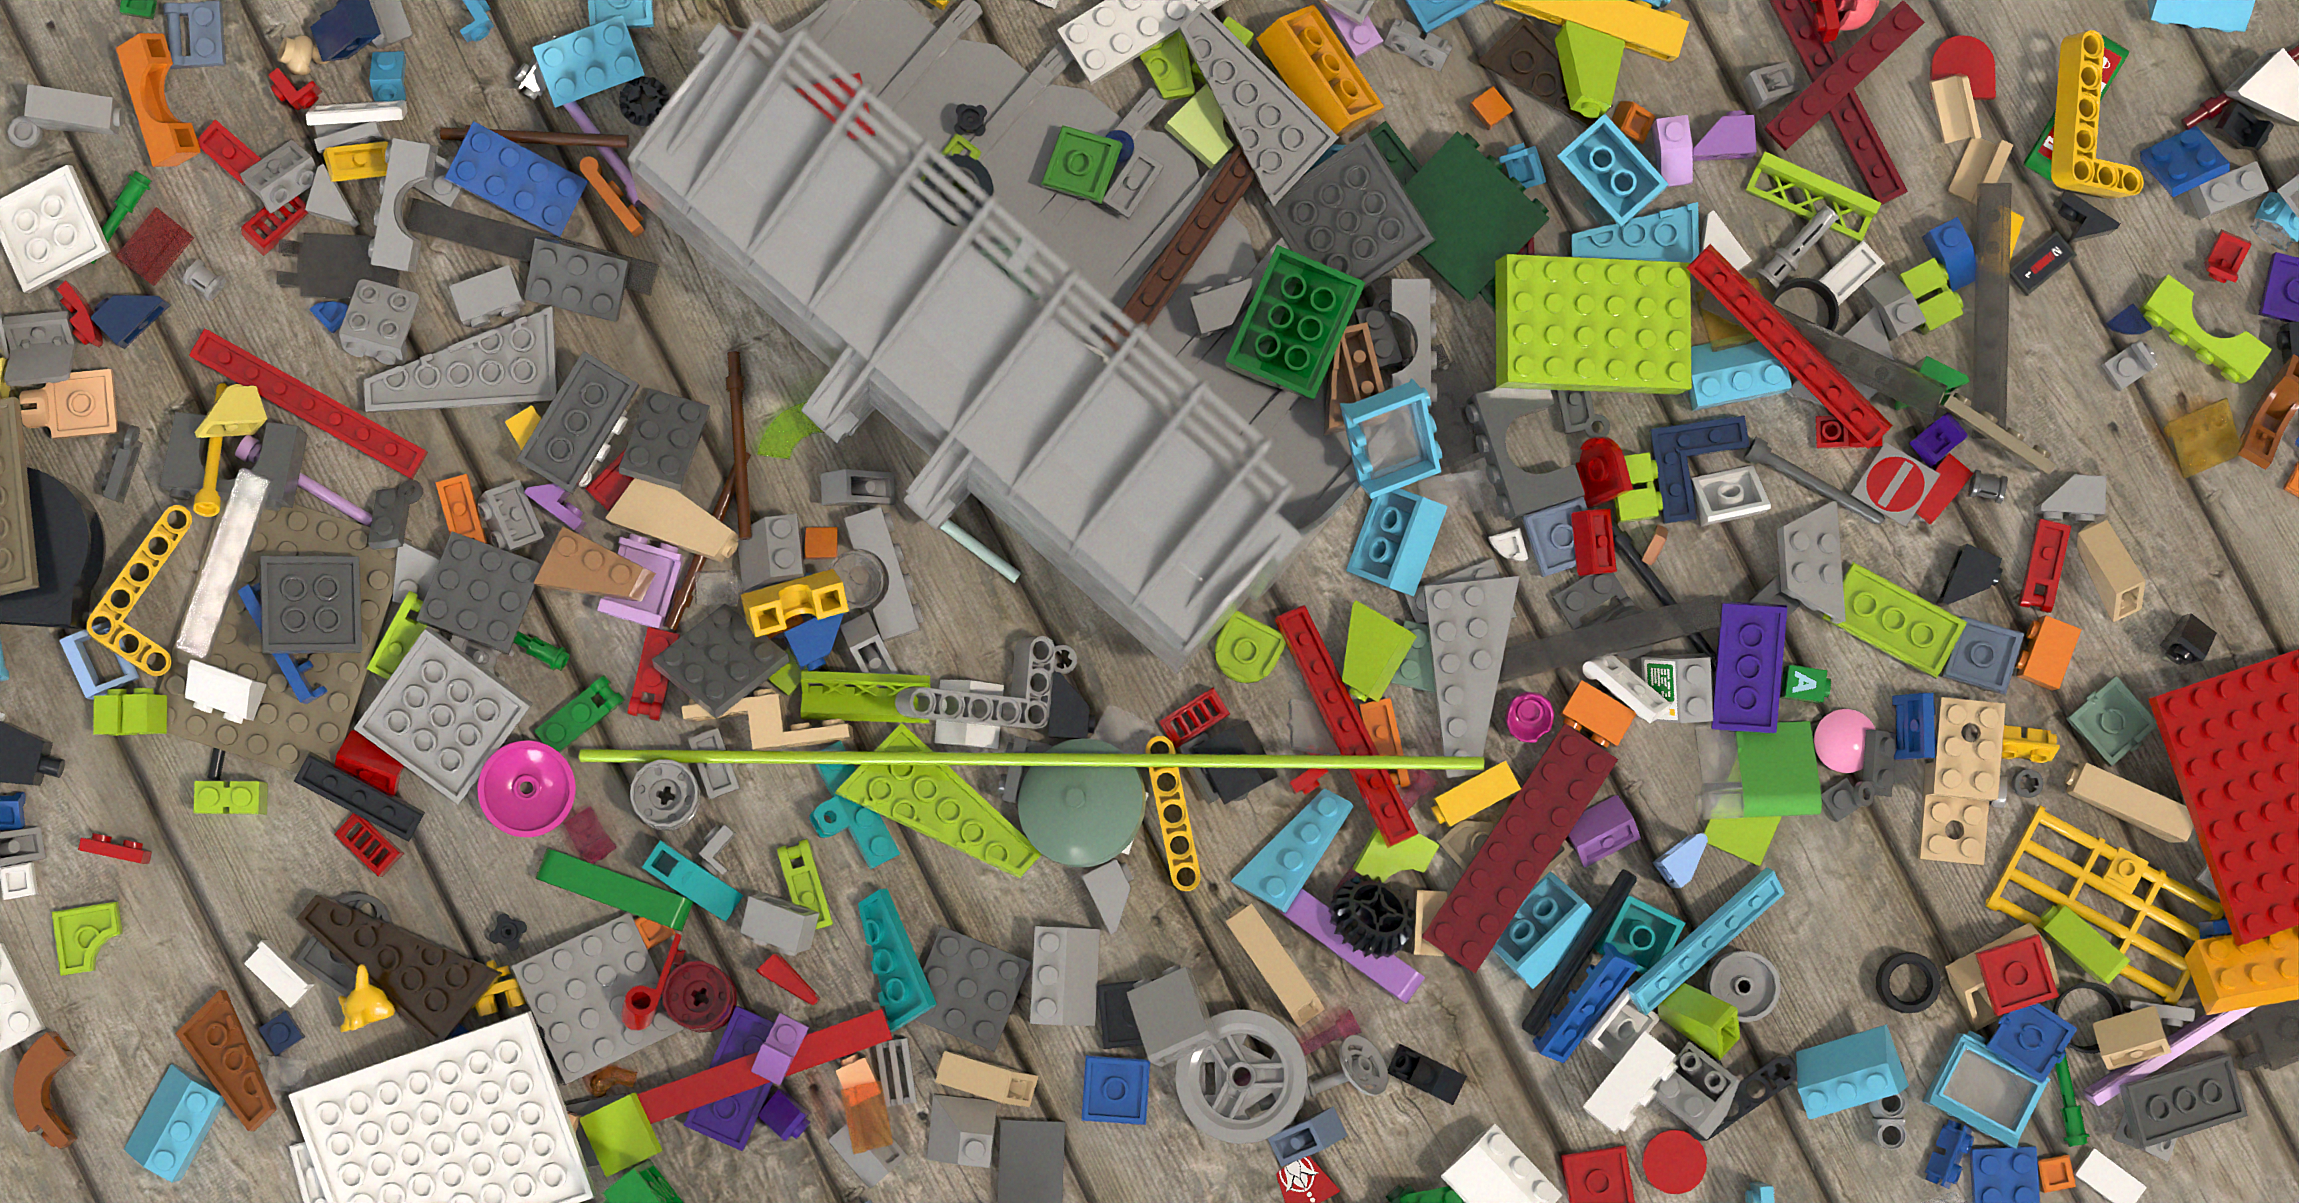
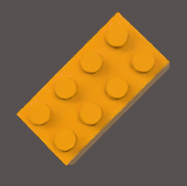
M2299 925L2240 946H2236L2233 934L2196 940L2184 957L2206 1015L2299 999Z

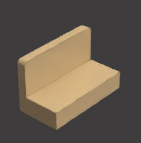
M1958 73L1929 81L1943 143L1946 144L1969 137L1973 139L1981 138L1968 76Z
M1970 138L1950 183L1948 193L1982 208L1989 202L2013 144L2001 140L1998 144H1993L1982 138Z
M1414 890L1413 920L1415 924L1412 929L1411 954L1444 956L1445 953L1421 937L1447 899V892Z
M2156 1006L2146 1007L2093 1023L2100 1053L2108 1071L2172 1053Z

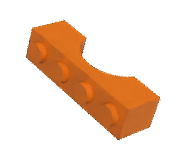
M139 33L116 47L152 166H178L201 153L192 123L178 120L171 113L166 103L164 85L166 75L173 61L164 33Z

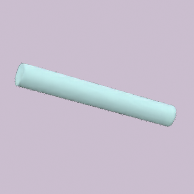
M948 519L940 527V529L1011 582L1015 583L1021 575V572Z

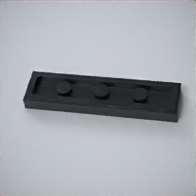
M311 751L294 780L297 784L408 842L411 840L425 814L419 808Z

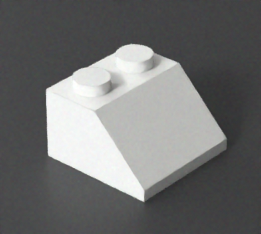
M191 659L188 665L185 698L195 701L193 707L212 713L213 708L225 712L223 718L242 724L243 719L254 721L267 684Z

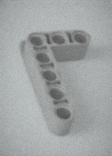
M1046 636L1023 637L1018 640L1014 650L1011 697L933 688H904L896 696V708L902 716L1017 729L1043 728L1049 722L1055 661L1053 641ZM1034 644H1035V646H1036V648H1037V654H1036V656H1034V654H1033V646H1034ZM1031 677L1034 679L1033 689L1030 685ZM915 695L918 698V707L916 709L913 705ZM944 699L947 702V709L945 712L942 709V702ZM973 702L976 708L974 715L971 712V705ZM1001 705L1004 709V714L1002 718L999 713ZM1029 708L1032 712V717L1030 721L1028 719Z

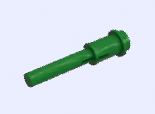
M136 170L133 175L129 174L127 176L130 179L118 198L115 199L114 202L117 205L101 229L107 244L128 212L132 213L146 189L149 191L151 189L149 185L152 180Z
M518 631L514 640L515 644L527 650V655L547 663L553 671L556 669L562 671L569 660L570 654L566 652V648L561 647L559 649L539 639L537 636L531 638Z
M2065 1055L2060 1063L2056 1062L2055 1068L2064 1108H2060L2067 1136L2064 1137V1141H2068V1146L2073 1147L2088 1144L2087 1137H2090V1134H2086L2081 1105L2076 1104L2068 1061Z

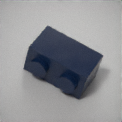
M338 0L336 2L337 6L332 10L322 13L320 19L310 26L323 62L349 59L381 34L369 0Z

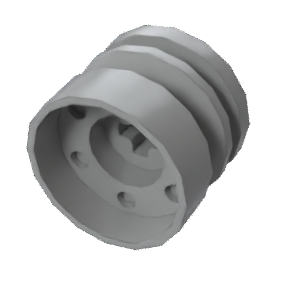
M656 760L646 764L636 773L631 784L630 800L637 815L648 826L659 831H674L685 827L695 818L700 807L701 792L694 775L684 765L673 760ZM666 789H671V794L675 799L674 801L669 800L667 805H663V801L658 797L659 793L665 794Z

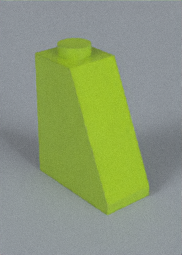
M1567 20L1557 32L1555 43L1570 108L1581 112L1586 117L1599 119L1612 105L1625 40Z
M1357 600L1352 605L1342 681L1351 687L1348 693L1365 702L1369 697L1379 702L1417 636Z
M2060 903L2056 907L2051 905L2041 914L2040 919L2042 922L2037 927L2094 980L2109 985L2131 961L2066 905Z
M1686 983L1681 984L1657 1005L1659 1018L1719 1061L1740 1039L1737 1008Z

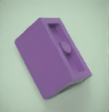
M1618 795L1584 811L1568 834L1578 859L1584 868L1641 839L1633 816Z

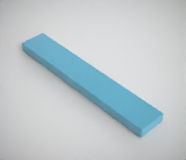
M1766 867L1627 989L1640 1013L1646 1016L1785 894L1772 869Z

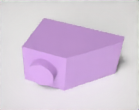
M1688 115L1656 119L1651 126L1658 173L1668 182V187L1692 184L1693 145Z

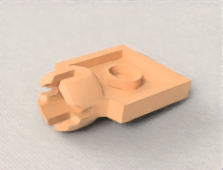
M112 369L71 372L70 378L66 381L59 383L49 382L42 389L25 390L20 393V405H23V409H32L21 410L23 425L27 428H50L51 438L54 440L119 433Z

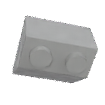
M797 513L764 517L751 524L752 539L738 540L743 594L806 576L801 525Z

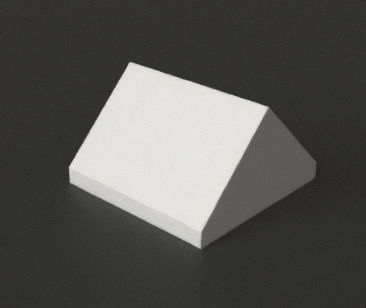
M1753 465L1691 478L1701 527L1763 514L1771 509L1769 499Z
M940 680L939 689L1003 696L1004 685L972 680ZM945 699L942 702V709L944 712L947 709V702ZM973 702L971 705V712L974 715L976 708ZM1002 705L999 710L1000 716L1002 714ZM936 720L934 743L998 749L1000 727Z
M1627 987L1620 989L1583 1038L1615 1065L1620 1062L1644 1031L1649 1033L1660 1020L1659 1016L1653 1011L1649 1012L1646 1016L1640 1013Z

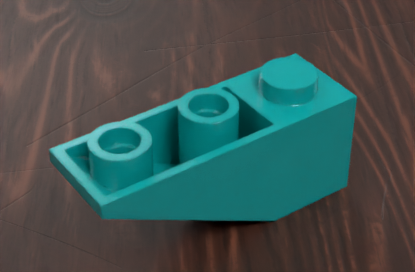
M659 841L642 866L643 869L725 922L744 896L665 841Z

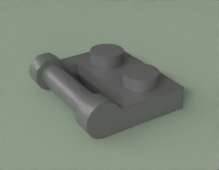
M1614 573L1587 575L1552 597L1583 645L1590 642L1593 635L1605 629L1607 620L1615 611L1628 606L1636 607ZM1613 596L1616 597L1619 605L1585 626L1581 623L1580 617Z

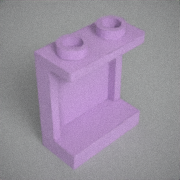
M629 534L628 539L620 537L618 554L656 574L642 602L604 597V599H600L597 611L663 630L685 557L678 554L679 548L672 545L660 543L659 548L647 545L648 539L638 535Z

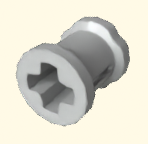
M199 259L188 268L182 282L186 285H193L204 293L205 299L211 301L221 292L226 280L222 275L216 276L205 268V263Z

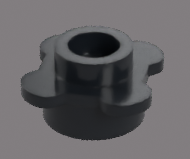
M960 104L956 107L958 121L954 126L955 132L959 135L974 133L975 136H982L986 131L983 125L984 117L987 115L986 108L983 105L976 107L966 104ZM969 117L974 119L972 123L968 122Z
M500 914L497 917L498 924L495 930L490 933L489 938L494 944L501 943L506 945L510 951L517 950L520 947L519 941L523 933L527 931V925L524 921L510 919L508 914ZM507 929L511 930L510 935H506L505 931Z

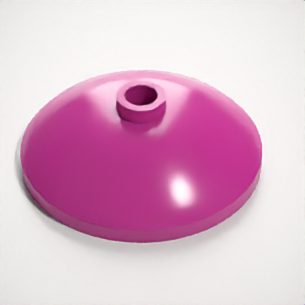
M516 741L501 747L486 761L478 780V799L487 819L499 830L517 837L540 836L555 829L567 817L575 799V778L567 760L553 747L537 741ZM528 781L532 783L533 790L530 793H523L520 786L523 782Z

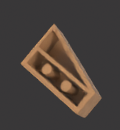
M1367 322L1346 327L1329 365L1323 436L1346 431L1340 403L1352 404L1385 391ZM1389 411L1362 421V426L1385 422L1391 413Z
M562 526L533 584L550 590H562L642 602L656 573Z

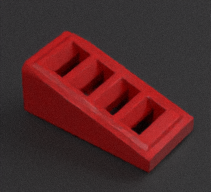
M299 196L288 202L297 211L294 214L284 205L277 209L287 219L284 223L274 212L270 213L264 207L241 226L242 236L261 255L265 256L308 214L305 210L306 203ZM268 219L277 229L272 231L264 222ZM259 229L266 236V238L263 239L255 231Z
M1214 687L1160 720L1159 724L1174 748L1177 749L1228 717L1230 713ZM1205 700H1210L1218 715L1212 717L1204 704ZM1197 705L1207 720L1203 724L1192 709ZM1186 712L1196 727L1192 731L1181 716ZM1175 719L1185 733V736L1181 738L1170 723Z
M354 813L334 834L378 877H383L404 854L372 823ZM359 822L362 827L350 839L346 834ZM368 831L371 834L360 847L356 845V842ZM375 840L380 842L370 855L365 853ZM386 848L389 852L377 864L374 859Z
M774 953L756 970L763 977L808 1004L815 1005L820 1001L821 997L779 953Z

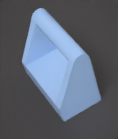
M107 621L93 626L92 629L96 634L100 635L104 632L107 634L110 630V622ZM86 629L59 640L81 689L88 699L94 700V696L106 695L107 689H119L140 678L135 666L115 654L124 676L101 684L83 645V642L91 639ZM121 638L119 646L123 652L128 653Z
M1703 833L1688 835L1652 862L1671 888H1681L1691 881L1708 838Z

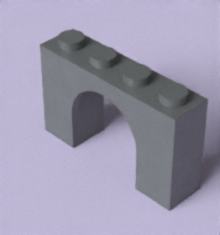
M1494 388L1477 393L1466 400V415L1470 423L1474 424L1477 433L1476 445L1480 453L1484 454L1487 463L1486 475L1489 482L1494 484L1497 493L1496 505L1499 512L1504 514L1506 521L1560 505L1585 495L1575 464L1544 474H1532L1516 466L1508 455L1505 439L1509 425L1516 418L1543 411L1554 405L1550 390Z
M175 412L160 486L169 492V496L174 499L189 500V496L195 497L199 490L203 488L209 437L196 438L195 431L206 415ZM267 422L260 457L251 471L237 479L222 480L217 478L216 491L221 500L231 501V504L239 507H250V504H260L262 508L272 511H280L281 507L293 508L308 435L297 425Z

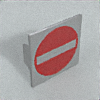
M1885 442L1851 493V496L1906 527L1939 478L1940 473Z

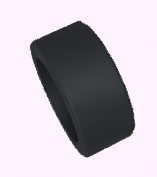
M1914 952L1897 953L1888 957L1881 964L1876 975V990L1881 1001L1890 1009L1901 1013H1919L1928 1009L1936 1001L1941 989L1940 974L1935 964L1927 957ZM1902 964L1918 966L1927 978L1925 993L1913 1002L1899 1000L1890 989V976L1896 967Z

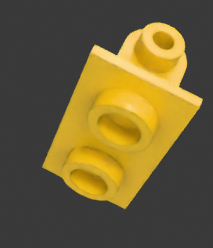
M2004 725L2001 758H2024L2036 763L2051 762L2060 748V745H2056L2057 734H2051V730L2027 728L2026 738H2021V727Z

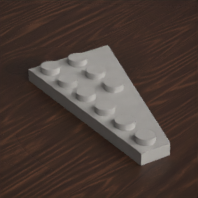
M547 307L531 316H524L503 327L491 329L448 346L447 349L420 357L419 360L397 366L364 379L365 411L367 413L552 402L558 393L554 307Z
M1520 576L1423 587L1443 756L1483 757ZM1444 769L1445 778L1478 775L1480 770Z

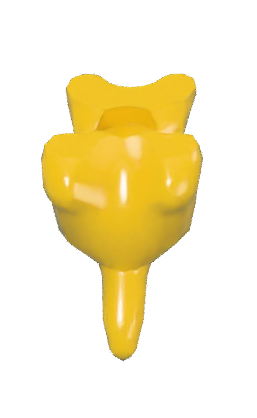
M360 964L357 969L355 989L348 997L343 995L338 997L345 1016L344 1023L339 1027L340 1032L364 1027L371 1022L391 1017L395 1013L394 1005L388 1001L384 991L369 984L366 966Z

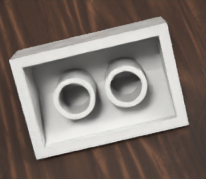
M1644 1031L1585 1103L1584 1109L1590 1116L1614 1134H1617L1620 1129L1625 1132L1636 1119L1633 1113L1638 1106L1642 1104L1645 1107L1657 1093L1653 1089L1660 1079L1667 1081L1676 1070L1677 1065L1674 1064L1677 1060L1676 1055Z
M1493 1124L1476 1136L1441 1175L1445 1182L1465 1203H1556L1562 1196L1496 1124Z

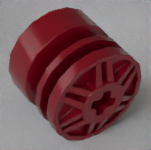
M703 961L686 962L675 968L667 977L662 991L663 1005L669 1017L678 1025L698 1033L713 1032L725 1026L731 1019L737 1006V990L731 978L715 965ZM707 990L706 996L709 998V1002L707 1004L701 1003L698 1006L699 1001L695 998L697 993L704 994Z

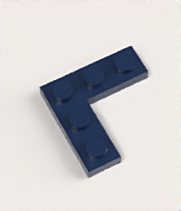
M1745 415L1649 430L1653 460H1656L1658 468V479L1656 480L1663 502V510H1661L1663 525L1697 519L1687 457L1749 448Z

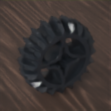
M1366 874L1361 878L1356 875L1350 881L1347 880L1333 895L1332 904L1328 912L1332 915L1329 923L1337 926L1334 934L1344 937L1342 944L1349 943L1353 946V952L1361 950L1364 958L1372 954L1377 960L1382 956L1388 958L1406 945L1413 933L1412 929L1415 921L1412 919L1414 910L1407 908L1409 899H1402L1400 897L1401 890L1395 891L1391 888V881L1384 884L1379 876L1373 881Z

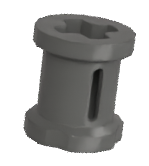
M1975 470L1970 481L1968 496L1972 498L1976 495L1994 499L1995 503L2001 504L2006 493L2008 477L2001 476L1997 478L1981 474V470Z

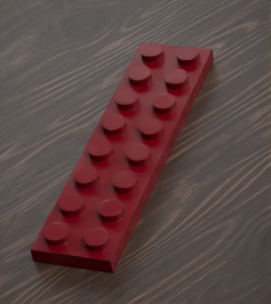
M1563 724L1421 938L1476 974L1618 759L1567 724Z

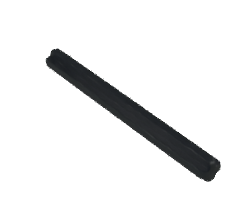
M1625 869L1620 871L1522 1022V1029L1533 1036L1538 1034L1637 882V878L1633 873Z

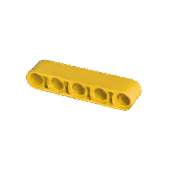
M1164 736L1151 738L1145 749L1146 754H1151V746L1154 743L1163 742L1168 746L1169 754H1175L1172 742ZM1148 767L1171 880L1177 889L1191 891L1199 885L1201 879L1178 767ZM1168 773L1175 778L1176 785L1171 791H1162L1158 787L1157 779L1160 775ZM1169 805H1176L1182 811V818L1176 823H1170L1164 818V809ZM1182 836L1188 841L1189 848L1186 853L1177 855L1172 852L1170 842L1174 837ZM1190 868L1194 871L1195 881L1192 885L1182 886L1178 883L1177 873L1180 869Z

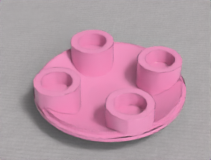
M1836 710L1827 714L1818 724L1813 738L1814 749L1819 759L1828 768L1841 773L1856 772L1863 769L1866 730L1876 729L1869 718L1856 710Z

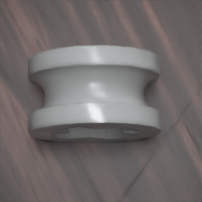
M1058 645L1055 647V655L1057 652L1062 655V651H1067L1069 653L1068 659L1072 663L1069 667H1066L1064 664V668L1061 669L1057 667L1058 661L1055 659L1054 671L1068 674L1076 667L1077 655L1070 646Z

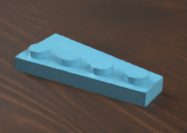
M1698 202L1644 217L1633 218L1622 227L1618 224H1609L1574 233L1571 235V257L1691 263L1699 255Z
M1324 788L1231 882L1236 887L1286 913L1354 806L1350 801Z

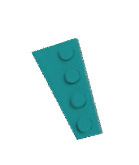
M885 888L877 890L859 902L858 907L866 944L872 946L873 961L870 962L873 974H878L881 992L877 993L880 1006H885L890 1031L895 1032L935 1007L937 1003L890 893Z

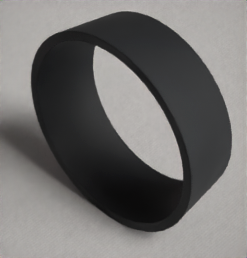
M1812 278L1792 279L1779 287L1773 295L1770 304L1774 306L1781 294L1793 288H1807L1818 293L1825 301L1829 312V320L1825 331L1819 338L1810 342L1813 346L1818 345L1829 338L1837 326L1839 320L1837 299L1833 292L1818 280Z
M2093 982L2080 983L2064 991L2056 1000L2052 1011L2058 1015L2059 1006L2069 992L2075 989L2087 988L2097 991L2106 998L2111 1006L2113 1017L2125 1014L2123 1005L2117 995L2106 986ZM2070 1042L2068 1043L2070 1048L2081 1053L2094 1054L2100 1052L2098 1043L2091 1046H2078Z

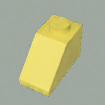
M234 384L225 388L195 431L196 438L255 435L267 420L257 387Z

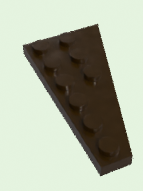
M322 894L315 895L296 918L301 925L356 975L358 966L360 964L365 965L368 971L369 984L383 990L388 1001L394 1005V1009L432 1044L447 1040L502 975V972Z

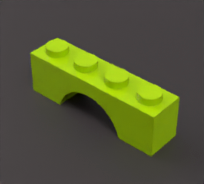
M2169 274L2159 279L2138 308L2144 314L2143 318L2155 327L2161 326L2170 333L2169 337L2177 344L2187 345L2196 351L2195 356L2200 361L2208 365L2214 364L2222 370L2221 375L2228 381L2235 384L2237 382L2242 384L2249 381L2272 349L2247 331L2231 338H2218L2206 333L2200 328L2193 316L2192 301L2194 292Z

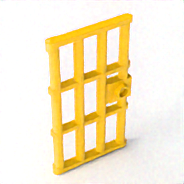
M2038 805L1993 891L1986 899L1985 907L1995 912L2000 910L2024 924L2031 922L2037 931L2043 933L2037 927L2042 922L2040 917L2000 896L2008 880L2014 881L2057 905L2059 903L2066 905L2079 917L2121 938L2122 941L2117 949L2124 955L2130 944L2181 970L2182 972L2174 988L2129 964L2119 973L2162 996L2164 1002L2175 1006L2179 1002L2182 991L2191 976L2186 960L2179 954L2137 933V930L2146 915L2193 941L2201 940L2198 928L2152 904L2160 887L2211 913L2210 920L2222 918L2224 909L2221 901L2218 903L2170 878L2167 876L2166 871L2162 869L2157 871L2148 866L2149 862L2122 847L2117 846V848L2106 844V839L2100 836L2095 838L2045 811V807ZM2038 823L2090 849L2091 851L2083 866L2081 867L2030 840ZM2025 851L2076 878L2069 893L2065 895L2016 869L2015 867L2023 852ZM2099 854L2110 860L2102 877L2090 871ZM2141 877L2152 882L2144 899L2132 894ZM2086 883L2137 910L2129 928L2075 900L2082 885Z

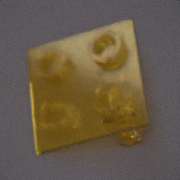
M2227 398L2170 420L2168 425L2163 427L2167 438L2172 437L2183 478L2185 479L2239 456L2240 442Z

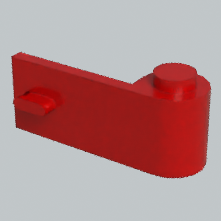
M675 934L656 989L639 985L627 992L621 1011V1019L625 1026L631 1030L639 1031L646 1029L653 1021L672 966L679 967L685 954V950H678L682 937L681 934Z

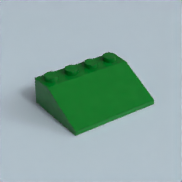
M1276 245L1225 361L1226 368L1254 380L1314 400L1366 282Z

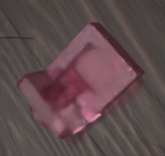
M591 806L563 823L578 852L588 863L593 864L598 860L604 859L617 848Z

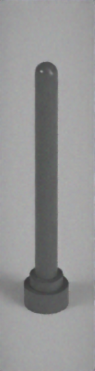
M1756 436L1744 455V459L1755 465L1757 463L1761 465L1766 463L1825 497L1837 501L1838 504L1876 525L1884 522V515L1774 454L1771 452L1772 448L1767 446L1768 442Z

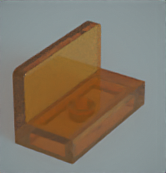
M875 1081L841 1089L853 1155L892 1145L893 1137L882 1082Z

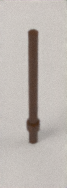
M466 125L465 128L441 127L440 138L441 140L463 141L471 125ZM490 129L515 143L628 148L630 141L629 135Z
M731 351L727 353L729 376L726 377V391L730 392L738 533L740 540L752 539L742 392L745 390V376L741 375L740 352Z
M746 452V455H747V463H748L751 454H749V453ZM734 463L712 513V516L720 522H723L736 491ZM694 555L680 590L676 589L672 598L674 604L664 626L675 631L677 630L685 609L690 608L694 596H692V592L707 560L706 557Z

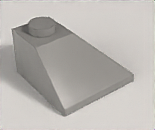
M934 1094L927 1160L990 1168L998 1102Z

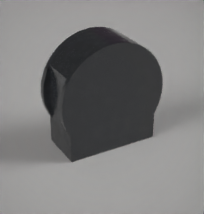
M27 467L39 587L0 595V624L86 629V622L89 618L91 591L99 579L105 561L106 539L102 521L90 500L75 486L42 471Z

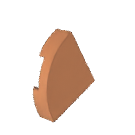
M1657 524L1641 561L1649 565L1655 563L1667 540V528Z

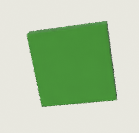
M1062 125L1041 185L1045 188L1101 204L1123 144L1117 140Z

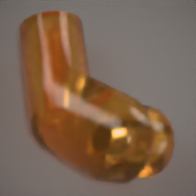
M608 1066L593 1075L589 1083L590 1092L595 1097H603L608 1089L615 1084L634 1088L638 1072Z

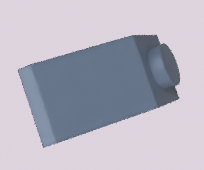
M1334 1106L1281 1130L1280 1133L1269 1137L1268 1140L1282 1167L1322 1151L1348 1135Z

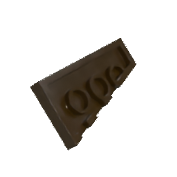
M1525 16L1479 59L1478 62L1585 128L1588 129L1598 120V118L1586 117L1581 112L1570 108L1557 48Z

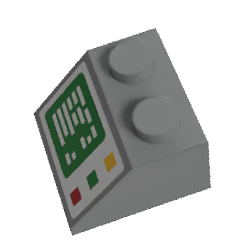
M1707 654L1640 656L1641 679L1672 704L1667 713L1655 721L1672 723L1713 721L1711 659Z

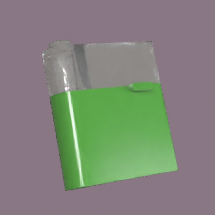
M1810 721L1777 722V733L1715 730L1711 728V725L1695 726L1702 780L1701 794L1695 795L1696 813H1702L1703 819L1820 815L1822 798Z

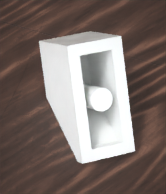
M1714 210L1711 211L1703 221L1699 254L1711 244L1739 272L1752 260Z

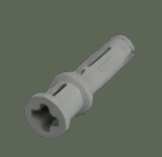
M1823 205L1822 209L1785 248H1778L1774 252L1775 257L1763 269L1759 268L1756 271L1759 278L1770 288L1777 291L1780 287L1779 283L1791 270L1796 271L1799 268L1798 265L1800 264L1799 260L1839 219L1838 215L1830 207Z

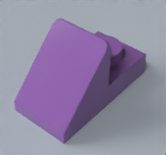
M556 484L528 487L524 491L527 496L579 534L587 523L580 519L583 515L582 511L569 502L565 506L562 505L570 493Z
M779 1013L766 1041L759 1050L751 1072L781 1086L810 1027L783 1013Z

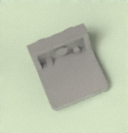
M366 279L358 281L339 331L343 350L356 357H363L365 355L376 358L379 362L386 365H405L408 357L405 340L420 302L419 295L415 292Z
M68 311L4 317L3 328L10 347L4 376L7 386H27L29 384L49 382L59 383L70 378L77 338L72 333L74 328L69 321Z

